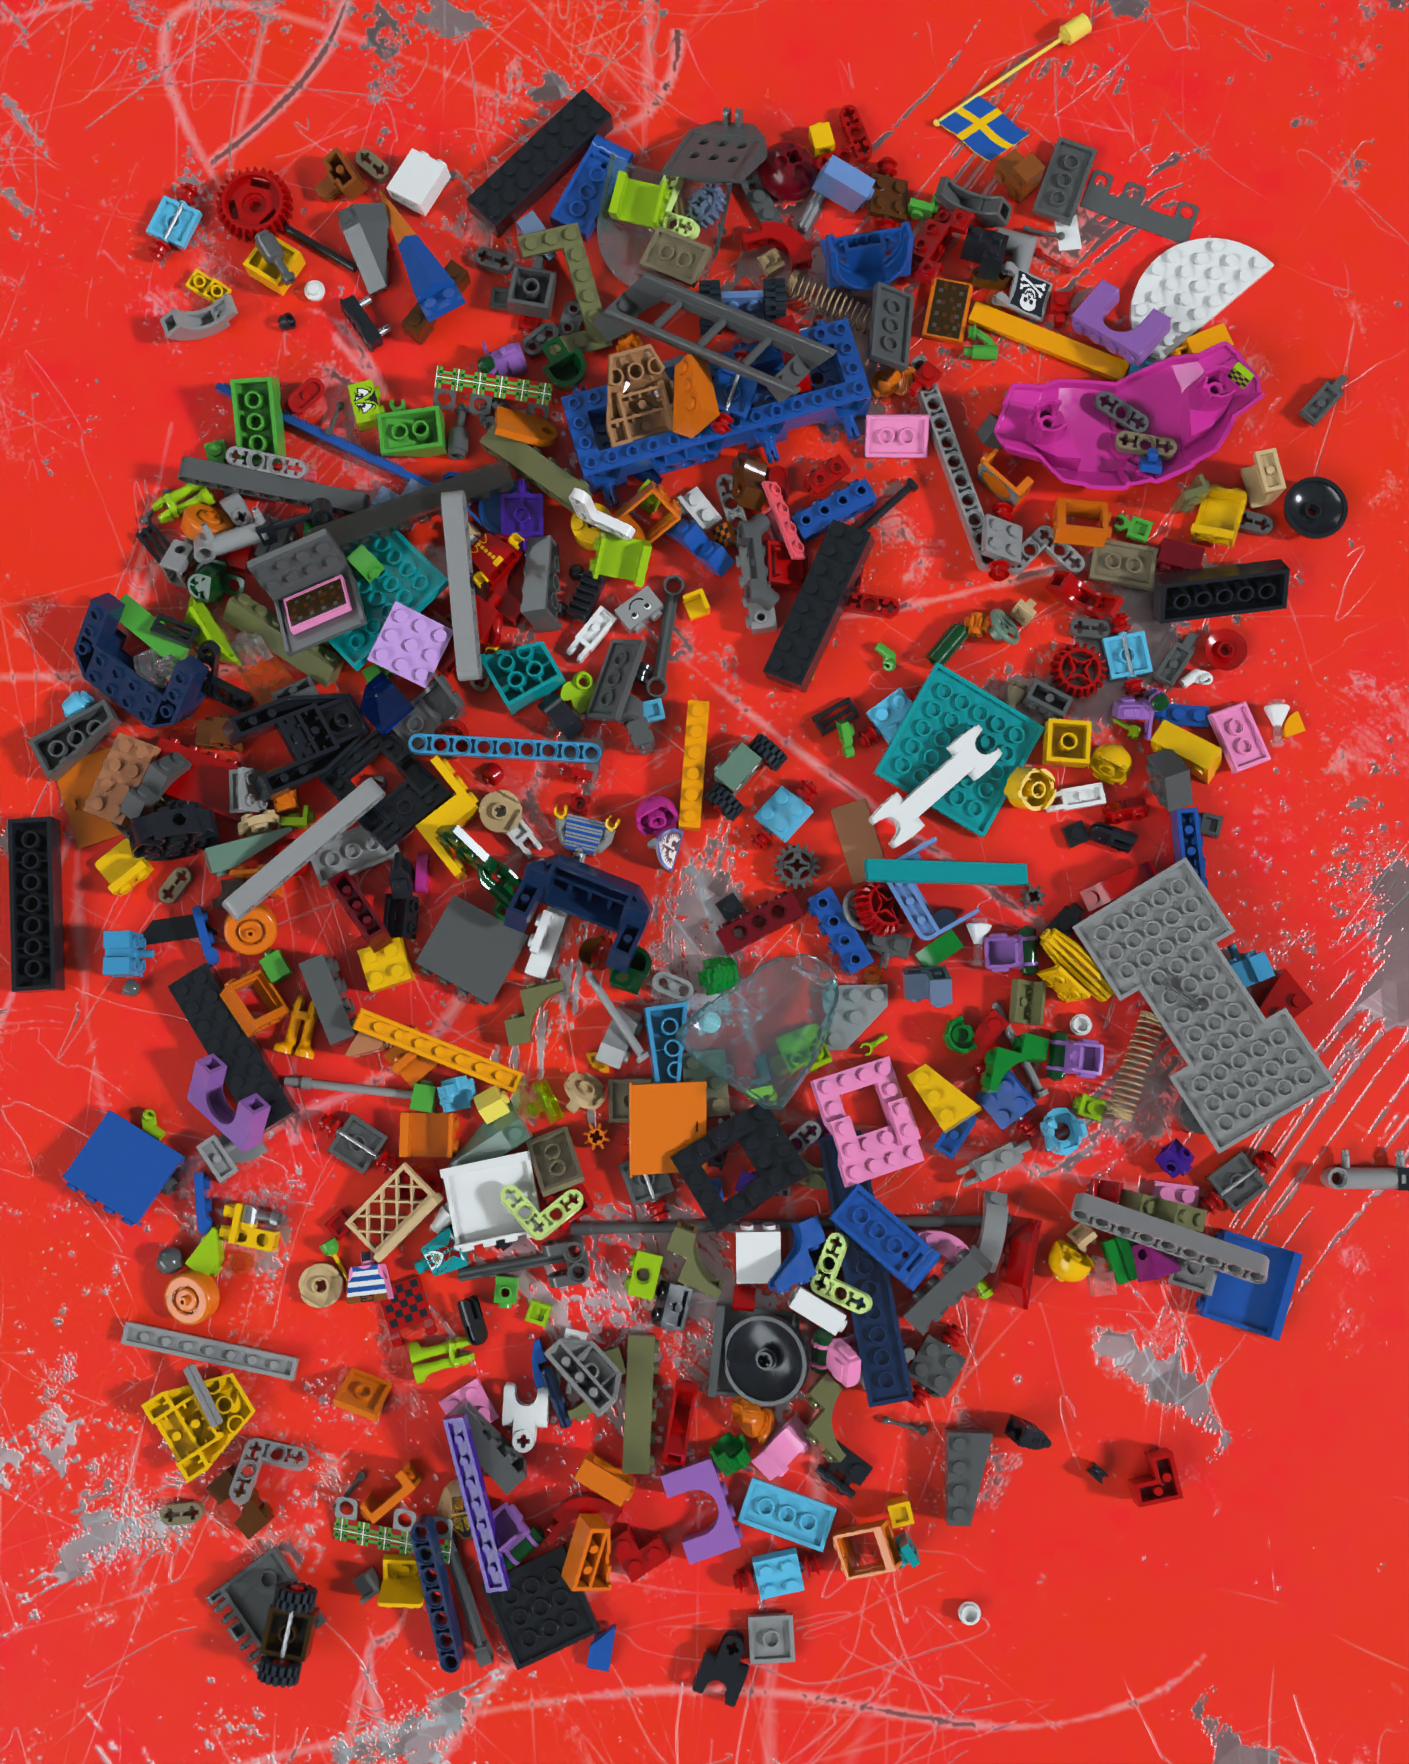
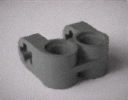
M566 1236L547 1240L541 1244L544 1256L549 1257L563 1254L566 1260L567 1269L555 1271L548 1275L551 1288L582 1284L588 1279L591 1264L588 1260L586 1241L582 1236ZM576 1245L580 1248V1251L572 1252L569 1247ZM580 1266L585 1271L577 1273L574 1271V1268Z

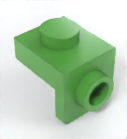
M935 193L931 203L911 198L907 215L915 220L922 219L927 221L928 218L931 219L932 214L936 215L940 202L936 201Z

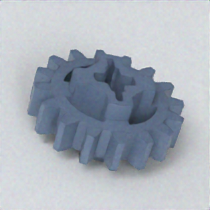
M705 183L703 189L698 187V192L696 194L692 193V200L687 201L690 205L685 208L686 212H688L686 217L694 220L700 226V229L702 227L707 229L708 224L713 226L714 220L720 219L719 213L724 212L722 206L727 203L724 200L726 194L723 193V190L718 185H708Z

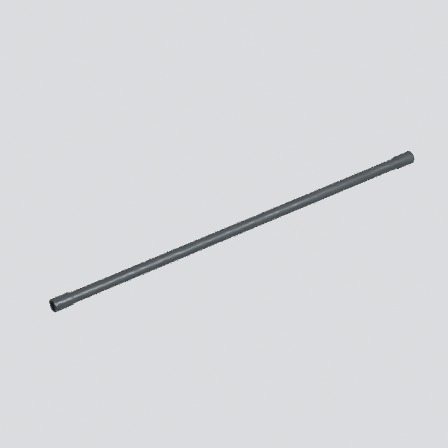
M1008 1213L1007 1227H1011L1010 1213ZM982 1215L898 1217L909 1228L981 1226ZM819 1218L822 1229H835L834 1223L831 1220ZM800 1219L738 1220L722 1231H736V1225H740L743 1222H750L753 1225L774 1222L776 1225H780V1230H792L790 1223ZM677 1221L571 1222V1236L672 1233ZM686 1221L698 1226L697 1232H715L709 1221Z

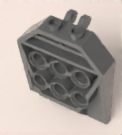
M724 107L723 121H713L690 129L663 166L662 175L682 177L692 182L719 185L740 184L766 160V137L754 124L743 123L744 114L742 109L736 108L735 122H731V109Z

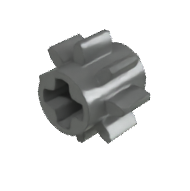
M1029 884L1027 887L1028 891L1020 890L1023 897L1018 902L1025 904L1024 909L1032 907V910L1036 911L1037 904L1040 906L1045 904L1041 900L1046 894L1040 892L1041 886L1033 888ZM1032 893H1034V894H1035V896H1034V899H1035V900H1034L1033 902H1030V901H1029V900H1030V896H1029V895H1031Z

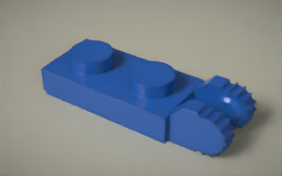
M200 905L192 907L204 956L208 964L216 966L220 961L219 952L212 946V943H215L213 931H208L206 923L210 922L207 910H202Z
M206 1171L194 1174L197 1226L199 1232L204 1235L208 1234L214 1224V1219L209 1216V1211H212V1199L208 1198V1189H211L210 1176H207Z

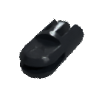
M1103 822L1093 823L1089 829L1091 840L1125 853H1130L1138 838V835L1133 832Z
M472 1295L458 1301L457 1308L469 1343L472 1345H482L487 1340L488 1331L478 1297Z

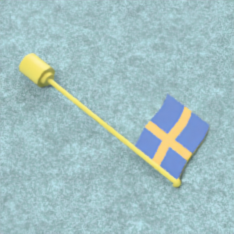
M1080 13L1062 25L1057 40L938 120L934 119V126H942L956 135L976 155L989 162L1029 136L1030 133L1016 126L997 107L980 96L1058 43L1062 42L1070 46L1090 33L1092 26L1089 18L1084 13Z

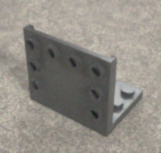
M326 528L246 562L249 571L274 601L285 653L289 657L368 624L353 566L346 559V556ZM342 575L345 579L352 611L293 635L290 631L283 599Z

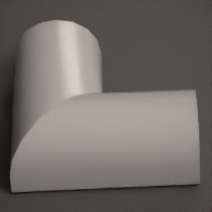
M998 227L997 232L1009 236L1005 253L1012 254L1010 262L1029 273L1038 237Z

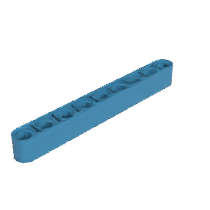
M421 733L412 735L408 742L411 753L423 756L437 755L442 757L593 764L601 757V749L597 744L584 742ZM415 739H421L424 742V747L420 750L414 749L412 742ZM437 740L445 742L446 748L443 751L435 749L434 743ZM460 741L465 742L468 745L467 751L459 752L456 749V744ZM483 742L488 744L489 752H479L478 744ZM501 744H508L511 752L506 755L502 754L499 746ZM529 745L532 748V754L528 756L522 754L521 747ZM550 746L554 751L553 756H545L542 751L543 747ZM566 747H570L575 751L573 758L565 756L564 749ZM586 749H593L596 752V757L594 759L587 758L585 754Z

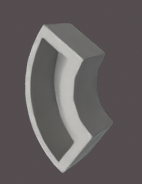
M619 1005L617 1007L618 1012L633 1035L639 1036L643 1027V1023H640L643 1014ZM613 1019L601 1042L595 1060L620 1069L623 1062H628L632 1051L629 1050L630 1045Z

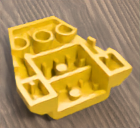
M234 1373L204 1380L223 1419V1422L212 1428L190 1384L161 1392L141 1405L152 1425L156 1424L178 1461L176 1465L187 1483L211 1467L231 1440L256 1412Z

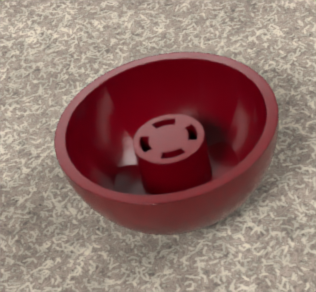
M782 141L772 145L767 149L766 160L758 166V176L763 187L771 195L785 201H797L807 197L813 191L812 186L818 175L817 163L813 154L804 145L795 141Z

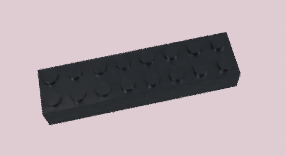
M582 89L466 199L469 211L499 238L585 156L597 134L605 137L613 130L612 115L587 91Z
M834 519L832 520L763 669L767 679L806 693L875 542L872 533Z
M51 816L8 819L12 992L65 990L60 820Z
M204 963L168 986L208 1055L214 1053L227 1065L224 1082L236 1102L239 1103L240 1100L257 1093L271 1106L264 1133L300 1111L255 1035L247 1037L219 995L225 987L211 964Z

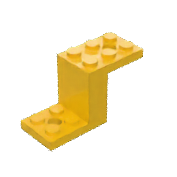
M436 755L430 761L456 792V795L418 823L416 828L453 875L462 882L468 877L465 874L467 868L457 857L453 858L451 856L454 853L453 850L439 840L440 836L436 831L443 825H459L463 828L480 814V802L471 791L469 793L466 792L468 787L458 774L455 777L452 775L455 773V770L445 758L441 760Z

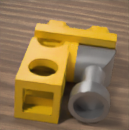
M245 1202L225 1204L223 1216L231 1217L233 1220L231 1226L221 1225L219 1237L227 1239L228 1243L267 1252L277 1251L281 1231L259 1228L257 1226L258 1221L269 1222L271 1227L279 1228L283 1218V1211L274 1209L269 1213L260 1210L257 1205Z

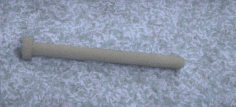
M590 970L585 972V978L638 1058L635 1060L638 1064L651 1054L649 1051L645 1052L593 972Z
M997 1001L992 1003V1008L1007 1019L1000 1003ZM1010 1024L1004 1032L1010 1044L1013 1045V1041L1017 1036ZM1020 1062L1036 1092L1033 1094L1035 1100L1049 1094L1047 1088L1043 1089L1031 1063Z

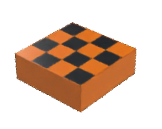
M725 522L712 530L715 543L722 545L724 549L737 542L731 522Z

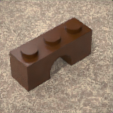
M233 1465L206 1487L219 1505L230 1498L229 1490L237 1467L235 1468ZM241 1481L242 1486H241L240 1491H239V1492H235L237 1498H240V1495H241V1494H244V1495H245L244 1490H243V1487H244V1484H245V1483L242 1482V1481ZM255 1487L249 1501L243 1504L242 1516L234 1522L248 1540L275 1517L272 1514L271 1506L266 1502L263 1503L258 1497L259 1493Z

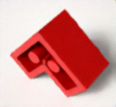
M1166 1447L1144 1452L1149 1475L1128 1479L1133 1502L1140 1508L1182 1499L1183 1494L1173 1452Z
M628 1524L610 1536L611 1549L632 1583L671 1557V1550L660 1532H657L640 1544Z

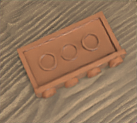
M118 732L112 743L111 750L104 760L101 772L94 782L90 796L85 802L83 811L126 827L130 818L119 811L126 793L142 783L149 764L156 761L161 749Z

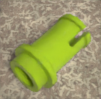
M984 1278L974 1286L979 1294L978 1298H982L983 1301L994 1294L992 1291L993 1287H990Z

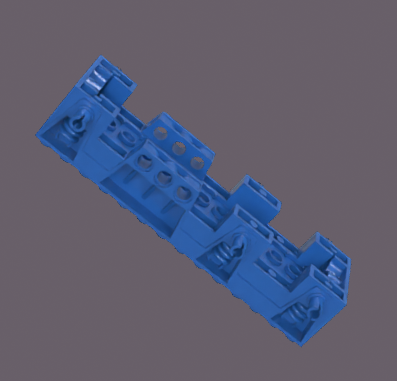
M848 318L826 324L825 320H820V324L816 321L812 324V328L800 331L802 336L837 350L831 358L809 372L810 380L814 376H820L823 379L822 383L814 384L811 380L812 391L790 396L780 403L765 385L759 383L747 420L731 416L734 423L728 424L731 431L724 435L714 432L709 424L693 439L673 431H668L612 448L606 429L608 384L589 390L581 386L580 392L577 387L573 390V394L561 397L582 478L589 484L590 487L588 489L591 494L603 492L606 508H612L611 499L614 507H617L619 501L614 488L628 485V475L649 469H654L658 475L709 462L716 460L722 449L745 443L747 451L764 447L767 462L773 463V458L774 462L780 460V456L775 443L787 440L789 430L825 421L827 429L843 424L848 441H853L852 437H854V440L860 438L856 420L866 418L872 394ZM740 342V348L739 344L736 343L733 345V350L720 354L737 360L734 357L735 352L740 350L751 352L760 342L747 346L745 342ZM769 345L754 360L750 367L774 376L784 366L781 350ZM708 362L713 382L718 365ZM675 366L665 368L664 370L669 378L674 381Z

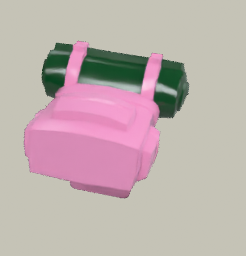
M824 1328L815 1330L811 1340L812 1356L809 1360L811 1370L818 1374H825L828 1371L832 1372L833 1377L846 1388L858 1384L861 1374V1359L855 1353L858 1351L855 1333L844 1338H833L832 1333ZM854 1340V1344L850 1347L847 1343Z

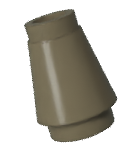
M1011 680V683L1007 684L1003 702L1016 709L1027 693V686L1016 680Z

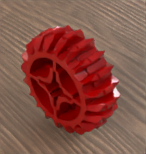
M1078 642L1074 644V647L1071 644H1067L1066 650L1060 648L1059 654L1053 656L1055 661L1050 663V666L1054 669L1049 671L1050 675L1055 676L1051 679V683H1058L1055 689L1059 690L1062 688V692L1065 694L1068 692L1071 697H1074L1076 694L1078 700H1081L1083 695L1089 698L1091 693L1096 694L1098 692L1097 688H1102L1104 685L1102 681H1105L1107 678L1103 674L1107 671V667L1102 666L1106 661L1105 659L1099 660L1101 652L1093 653L1095 646L1088 650L1087 643H1084L1080 648ZM1072 656H1080L1086 660L1078 661L1075 657L1072 658ZM1064 661L1069 671L1066 677H1064L1062 671ZM1090 665H1092L1094 670L1093 681L1089 678L1090 675L1088 673ZM1083 666H1085L1082 669L1081 673H1076L1073 676H1071L1075 672V670H1077L1078 668L1081 669ZM1078 681L1081 685L1084 684L1085 686H1076L1070 682Z
M866 882L855 892L857 896L853 900L856 904L852 908L857 910L855 916L859 917V924H864V930H870L871 935H877L878 937L890 936L898 932L905 924L907 917L886 882Z

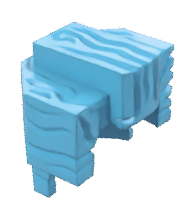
M465 1075L441 1081V1087H437L443 1113L471 1107V1099L477 1094L473 1078L467 1079Z

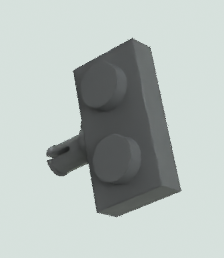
M869 930L866 948L881 956L878 968L881 969L883 966V970H887L889 958L908 959L912 938L895 933L890 936L878 937L877 935H871Z

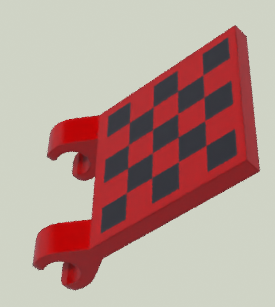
M417 1275L392 1284L394 1299L380 1300L390 1331L393 1347H399L404 1344L400 1329L424 1321L427 1335L437 1333V1327L432 1317L420 1276Z

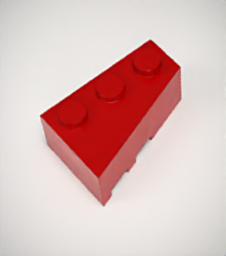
M1285 968L1276 971L1274 978L1263 991L1257 1006L1265 1018L1286 1007L1294 1019L1313 1002Z

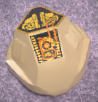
M457 1478L449 1482L443 1489L437 1511L440 1517L452 1520L453 1530L462 1539H469L473 1537Z

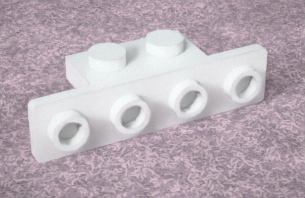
M548 906L547 910H543L542 914H538L535 926H538L535 935L531 934L528 941L531 955L525 969L526 974L540 979L546 978L568 913Z

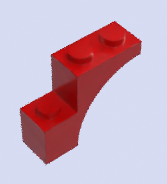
M676 1380L662 1463L684 1466L698 1384L691 1381Z

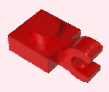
M1050 292L1048 314H1055L1054 328H1062L1065 322V315L1070 314L1072 292Z
M927 360L913 375L915 381L909 387L908 393L915 398L923 388L929 391L939 381L943 373Z
M563 763L558 764V767L564 769L565 773L564 775L556 774L555 778L557 780L564 781L571 777L575 779V783L587 785V782L593 783L595 775L592 771L569 767Z

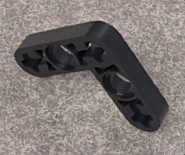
M206 640L198 648L197 659L209 665L211 671H208L207 679L204 680L200 691L237 711L246 712L254 703L253 697L248 692L218 678L221 649L215 641ZM220 688L225 690L228 696L224 695L221 692Z

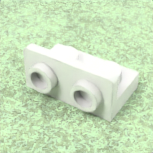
M697 486L683 497L681 495L677 497V502L681 507V515H686L690 521L697 523L704 533H707L722 521L720 514Z

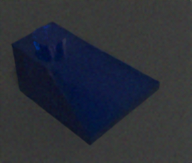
M382 671L365 686L360 706V712L382 736L415 709Z

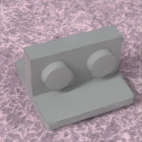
M247 767L229 770L230 813L254 812L262 814L266 811L268 802L263 804L253 785L260 776L266 774L264 770Z

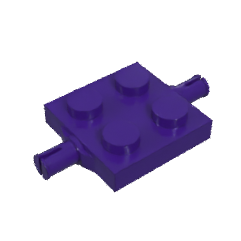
M518 479V492L501 494V534L512 535L513 533H518L525 539L524 542H519L518 546L520 548L518 551L522 552L523 543V552L527 551V539L544 536L543 494L526 492V480L522 479L521 482V479Z

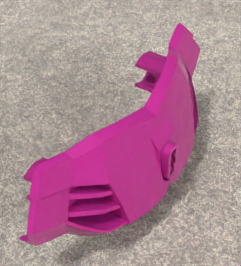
M1224 341L1200 353L1168 357L1140 369L1117 382L1055 379L1041 385L1014 383L1011 385L1002 403L1003 408L994 428V434L1006 453L1041 462L1063 483L1084 486L1087 489L1127 490L1129 486L1148 482L1158 484L1173 478L1218 452L1232 430L1235 419L1258 403L1265 396V392L1261 393L1260 377L1244 361L1243 356L1230 343ZM1237 362H1240L1255 375L1244 389L1227 376ZM1108 391L1146 415L1149 420V426L1142 434L1170 438L1176 442L1177 450L1174 456L1169 460H1162L1161 474L1139 472L1138 461L1140 456L1121 453L1116 450L1114 441L1117 434L1128 430L1094 408L1093 398L1097 393ZM1106 397L1099 399L1101 400V406L1108 405L1112 408L1116 404L1115 402L1111 405L1108 404ZM1119 406L1116 409V416L1123 419L1126 415V410ZM1129 418L1126 421V423L1130 420L1135 422V428L1142 427V425L1140 424V419L1133 420L1132 418ZM1119 425L1122 430H1118L1115 426ZM1126 438L1122 439L1123 445L1127 444ZM1134 440V442H1133V443H1134V444H1133V447H1134V448H1135V444H1136L1137 440ZM1148 441L1140 442V447L1143 450H1148L1151 448V444ZM1165 445L1163 448L1165 450L1164 452L1168 453V446Z

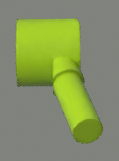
M1116 717L1113 719L1112 722L1128 730V738L1138 739L1140 734L1139 726L1126 724Z
M884 1034L870 1043H863L860 1048L864 1045L870 1047V1052L864 1056L870 1055L873 1048L888 1039V1036Z

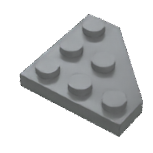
M887 984L822 985L823 1040L828 1051L846 1050L887 1008Z

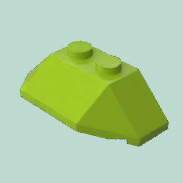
M191 595L184 622L200 629L199 635L196 636L197 650L206 640H213L221 649L220 663L237 667L243 666L242 661L206 603L197 600Z

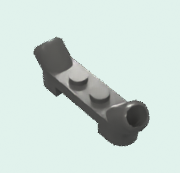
M757 513L750 521H739L737 536L739 546L747 545L751 579L744 585L746 602L758 603L767 611L771 610L778 602L780 595L767 584L766 580L768 568L764 564L765 547L762 545L761 536L770 527V520L766 515Z

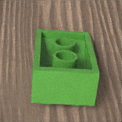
M439 405L377 414L382 456L433 457L448 454L444 414Z

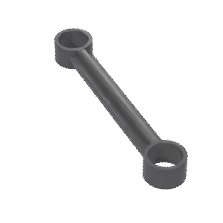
M669 575L663 583L666 599L653 677L648 680L646 685L647 693L652 699H663L668 692L665 676L678 598L682 596L685 589L684 581L678 575ZM672 580L680 582L682 586L680 591L677 593L669 592L666 589L668 582ZM658 681L664 685L663 693L654 695L650 692L649 687L653 682Z
M453 1530L449 1567L472 1636L477 1663L479 1667L494 1663V1654L481 1623L459 1553L458 1539ZM445 1531V1532H442V1533H439V1534H440V1535H444V1534H446L448 1531Z

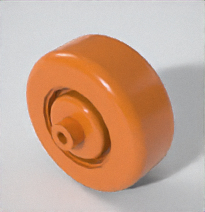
M194 504L187 507L181 522L183 533L192 541H194L197 535L203 534L202 523H207L213 534L235 528L234 522L225 511L206 504Z
M262 903L239 921H235L229 913L225 918L224 937L228 945L241 954H260L269 949L276 939V917Z
M188 1269L177 1274L168 1282L165 1288L164 1300L168 1312L176 1321L185 1325H196L215 1313L219 1305L220 1294L216 1282L210 1275Z

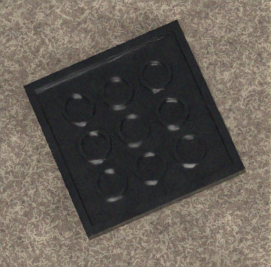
M564 1544L511 1570H507L510 1588L507 1591L487 1593L484 1582L481 1584L517 1671L601 1630L585 1591H571L561 1576L568 1553Z

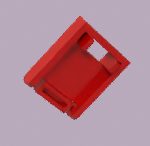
M773 540L762 542V545L765 547L764 564L768 568L767 584L800 590L808 574V555H806L807 558L804 560H792L784 542ZM804 546V552H807L806 546Z

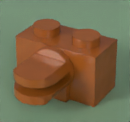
M338 147L322 159L327 168L325 172L328 176L316 185V192L326 202H331L342 192L354 201L368 189L349 157Z

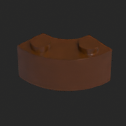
M740 451L732 462V469L734 470L732 497L735 498L738 506L761 511L766 498L761 483L765 481L768 464L761 457Z

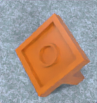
M417 1026L413 1028L422 1032ZM395 1045L383 1055L391 1063V1069L396 1074H400L412 1088L414 1083H419L440 1064Z
M351 1367L332 1405L378 1422L384 1401L391 1390L392 1382Z

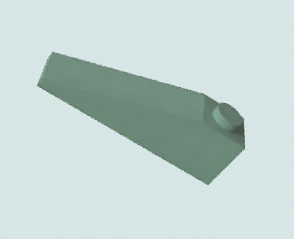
M290 826L205 848L202 854L210 874H216L217 878L229 875L230 870L235 869V867H238L289 834L292 828Z
M511 1100L507 1103L510 1113L489 1124H486L484 1121L448 1167L504 1156L534 1137Z

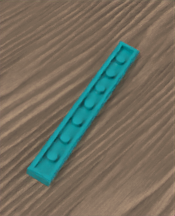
M895 859L864 860L865 882L990 886L1029 885L1027 864Z

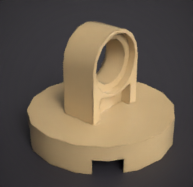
M574 1071L564 1083L565 1092L571 1099L566 1108L573 1114L580 1107L589 1110L597 1109L606 1099V1093L604 1094L602 1091L604 1086L596 1077L585 1072L584 1075L578 1074L579 1071Z

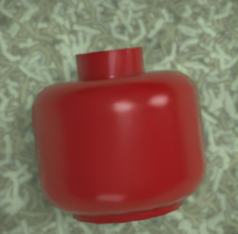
M489 763L481 771L482 780L485 784L490 783L496 786L504 778V771L498 764Z

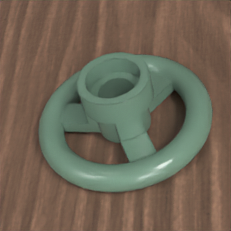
M997 608L993 609L990 612L992 626L989 628L991 636L998 642L1003 639L1011 645L1018 644L1020 634L1013 620L1004 611ZM1008 633L1013 634L1014 639L1008 636Z

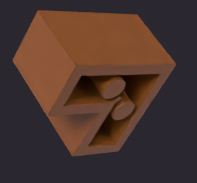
M1014 148L996 162L993 174L997 182L1002 183L1006 187L1009 195L1020 203L1038 189L1045 166L1032 152L1023 158Z
M221 714V717H206L205 720H198L195 745L199 748L243 752L244 742L232 747L222 729L228 718L233 717V715Z

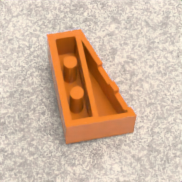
M687 354L675 365L673 432L693 439L717 418L720 413L708 361Z
M579 1514L561 1574L571 1591L612 1590L609 1576L611 1572V1565L609 1564V1554H611L610 1528L600 1514Z

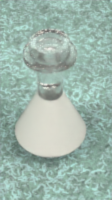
M1284 699L1269 700L1268 705L1264 707V711L1273 726V740L1269 741L1271 748H1282L1284 743H1286V740H1282V724L1290 706L1286 704Z
M970 918V923H967L966 927L974 943L973 959H969L971 966H984L985 960L982 959V945L992 925L988 924L987 918Z

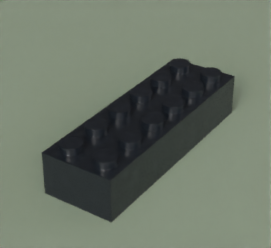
M1281 559L1155 574L1153 614L1160 624L1285 609L1287 607L1290 569Z

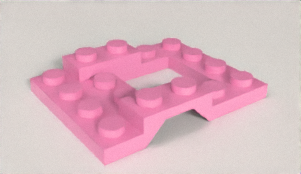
M889 1056L810 1081L823 1123L833 1135L838 1150V1168L845 1188L925 1161L918 1139H921L908 1098L902 1095ZM874 1084L888 1126L856 1136L850 1115L846 1116L839 1095Z

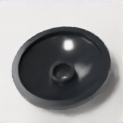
M1308 477L1295 483L1287 492L1283 511L1287 523L1296 533L1310 539H1323L1333 535L1342 527L1347 518L1348 503L1343 491L1334 482L1322 477ZM1308 510H1311L1313 512V515H1310L1308 513Z

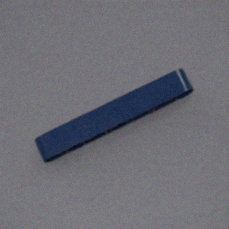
M422 1514L414 1522L410 1530V1538L440 1666L445 1672L454 1673L461 1665L465 1655V1648L436 1523L431 1515ZM419 1526L424 1527L426 1531L421 1530ZM429 1570L435 1571L436 1574L431 1573Z

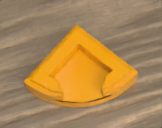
M1298 711L1286 719L1282 729L1283 739L1306 731Z
M598 1052L586 1053L587 1059L593 1068L600 1072L610 1073L609 1065L595 1060Z

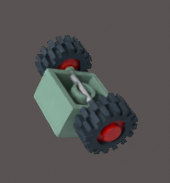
M760 733L748 746L742 742L739 746L734 745L728 752L727 760L725 762L720 761L714 768L715 784L704 796L718 812L730 821H734L744 810L743 805L735 796L758 771L761 764H764L766 767L768 766L773 771H777L788 759L786 754L773 741Z

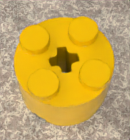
M594 503L598 511L612 516L605 506ZM573 513L571 528L577 544L585 550L593 551L595 538H599L600 532H609L598 527L589 528L594 525L583 521Z
M1019 766L1009 776L1004 787V794L1010 803L1017 808L1039 811L1048 808L1053 803L1056 797V789H1054V782L1056 781L1052 773L1046 769Z

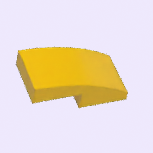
M197 268L185 284L186 288L212 304L225 293L230 294L232 292L226 285L215 278H210Z

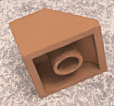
M359 1031L345 1055L359 1058L386 1051L394 1045Z

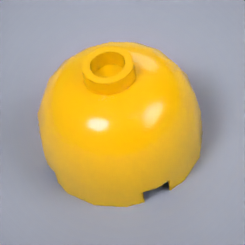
M1103 744L1091 754L1090 764L1087 767L1089 769L1091 766L1094 770L1092 775L1100 781L1109 785L1120 782L1119 785H1121L1130 775L1132 759L1121 745Z
M1062 1239L1054 1243L1048 1254L1050 1269L1054 1272L1053 1276L1061 1282H1079L1090 1273L1094 1263L1085 1252L1081 1255L1076 1251L1078 1250L1077 1246Z

